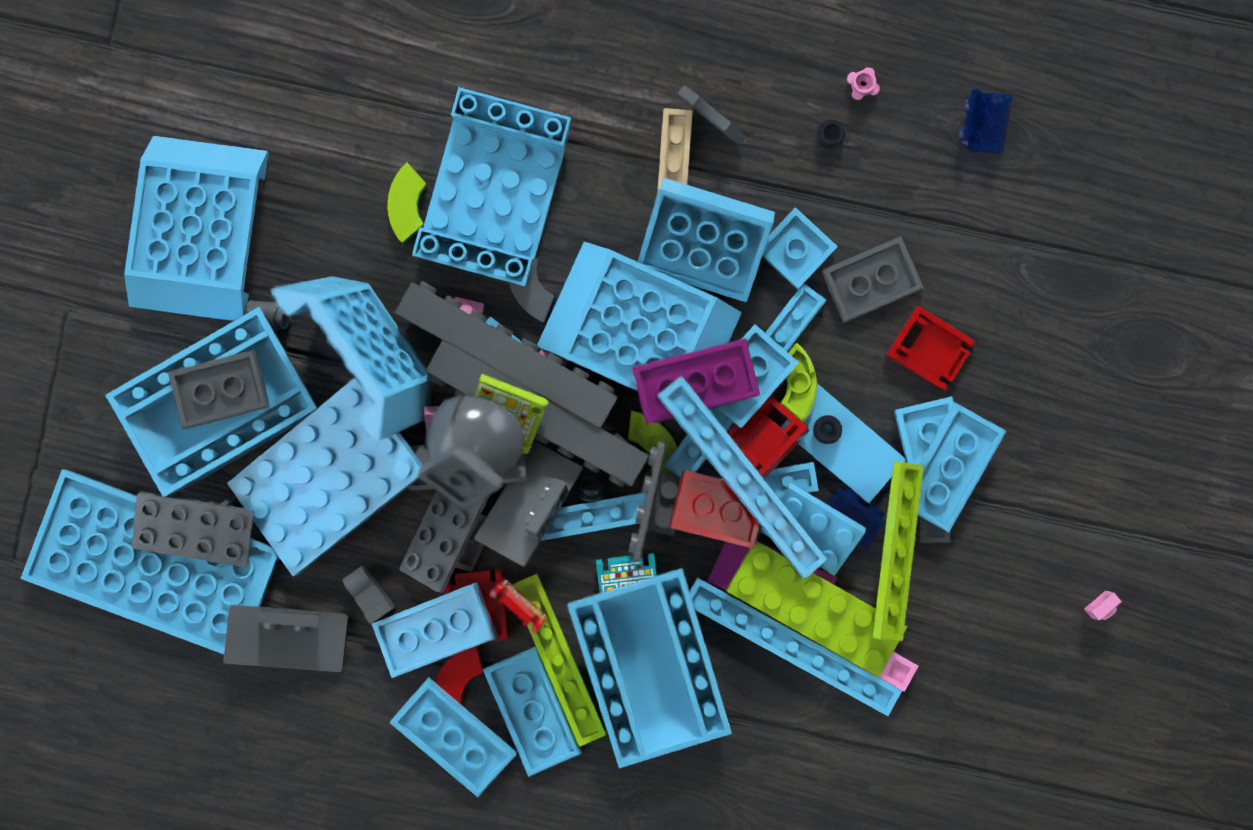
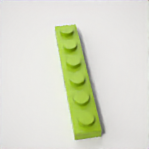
M896 461L893 464L873 638L903 641L924 465Z
M538 573L512 584L548 616L545 623L535 634L530 630L533 626L531 621L527 626L579 747L605 736L604 726Z

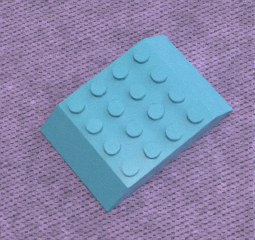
M260 307L105 395L163 497L203 480L295 427L317 409L315 402ZM256 350L271 408L185 430L182 429L168 372Z
M682 569L567 604L619 768L732 734Z

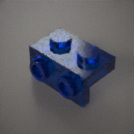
M972 88L971 95L967 96L965 101L966 123L962 124L959 135L962 145L968 151L1003 153L1013 99L1010 94L983 93L979 88Z
M846 487L844 491L836 489L826 504L866 528L864 535L857 543V546L866 551L881 528L886 527L887 521L882 519L885 514L871 504L868 508L858 502L861 497Z

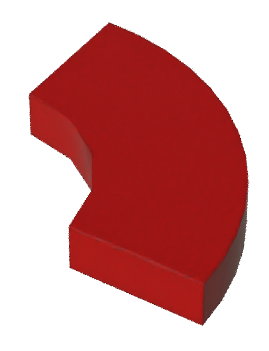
M478 646L454 654L441 668L435 680L437 685L461 705L465 685L473 677L483 673Z

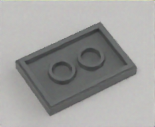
M901 236L821 270L843 323L924 289Z
M256 350L168 372L181 426L184 430L271 408Z

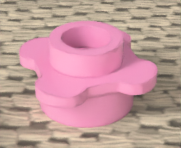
M867 67L857 73L851 72L847 77V82L851 84L853 89L852 97L856 100H861L865 95H876L879 92L880 87L876 84L875 71L872 68ZM862 81H864V82L866 83L865 86H862V85H861V82H862Z

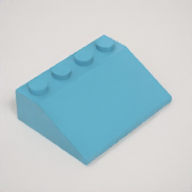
M663 178L638 263L685 284L747 302L773 225L775 212Z

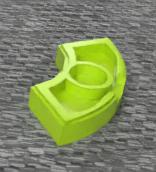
M408 162L395 176L388 195L390 224L402 244L417 233L420 227L424 226L419 217L418 202L420 194L427 186Z
M796 343L788 354L799 363L786 377V395L780 404L804 423L812 412L816 401L817 377L808 354Z
M632 411L628 440L641 445L647 451L649 457L652 447L658 448V443H664L665 447L659 473L674 475L664 467L665 463L677 449L674 439L659 422L646 425L644 415Z

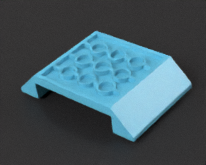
M459 87L451 113L453 123L423 228H419L412 256L525 287L537 255L564 157L571 117Z
M158 136L152 137L140 161L124 273L129 307L235 321L245 315L249 294L243 292L258 184L259 180H265L268 151Z
M584 242L537 346L542 350L565 358L637 391L631 367L728 343L742 312L710 294L612 250Z
M331 276L277 287L271 291L276 298L278 307L288 316L310 311L313 319L321 324L327 333L330 344L341 353L345 359L347 369L356 375L362 384L365 395L375 403V405L358 417L362 423L363 431L374 442H378L425 421L424 407L431 406L433 382L429 380L431 374L426 372V366L369 283Z

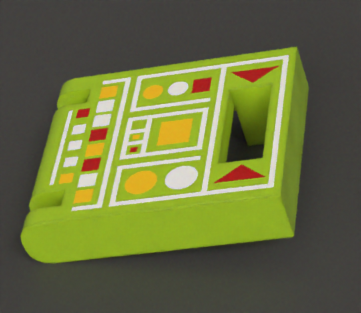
M482 374L473 397L480 398L481 395L490 398L491 402L508 410L522 426L524 437L522 453H529L545 412L543 410L546 409L548 401L543 397Z

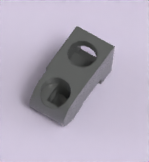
M361 565L343 578L345 587L355 598L369 624L374 623L396 607L364 566Z

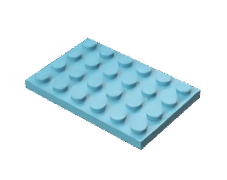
M357 377L352 379L227 483L243 507L254 511L253 521L293 577L303 572L420 478L418 472L422 463L399 432L374 442L363 431L362 423L358 417L375 405V403L365 395L362 384Z

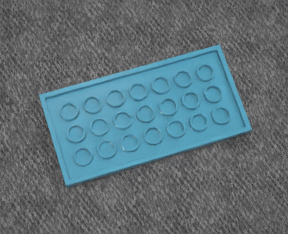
M62 469L21 579L224 654L229 606L233 604L261 607L279 559L272 546L251 538L249 562L246 567L133 549L132 537L137 496L72 471Z

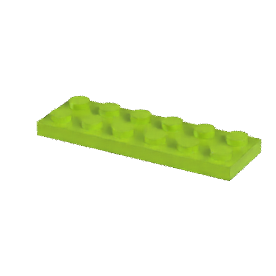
M757 541L755 542L754 549L749 548L726 589L730 594L877 677H880L900 641L873 638L876 608L814 573H811L806 579L802 578L786 557Z

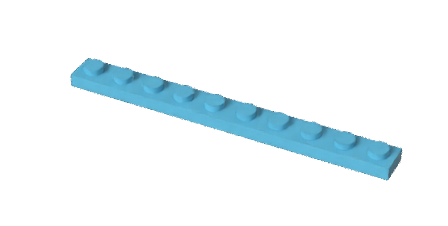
M814 462L774 469L764 479L778 498H781L790 483L807 493L819 491ZM638 493L600 500L594 503L561 507L541 541L637 524L635 521L639 504L645 506L647 495Z

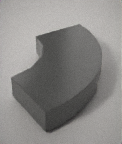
M685 85L680 89L678 94L686 103L736 144L741 145L747 138L733 123L717 112Z
M535 257L525 287L510 282L509 285L520 306L532 317L545 323L555 296L546 291L539 282L537 273L539 259Z

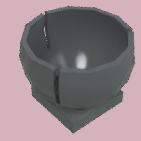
M462 396L445 400L429 423L426 442L431 460L421 466L418 476L464 509L500 489L503 479L510 473L521 457L524 445L522 426L508 410L487 399L470 396L462 398Z

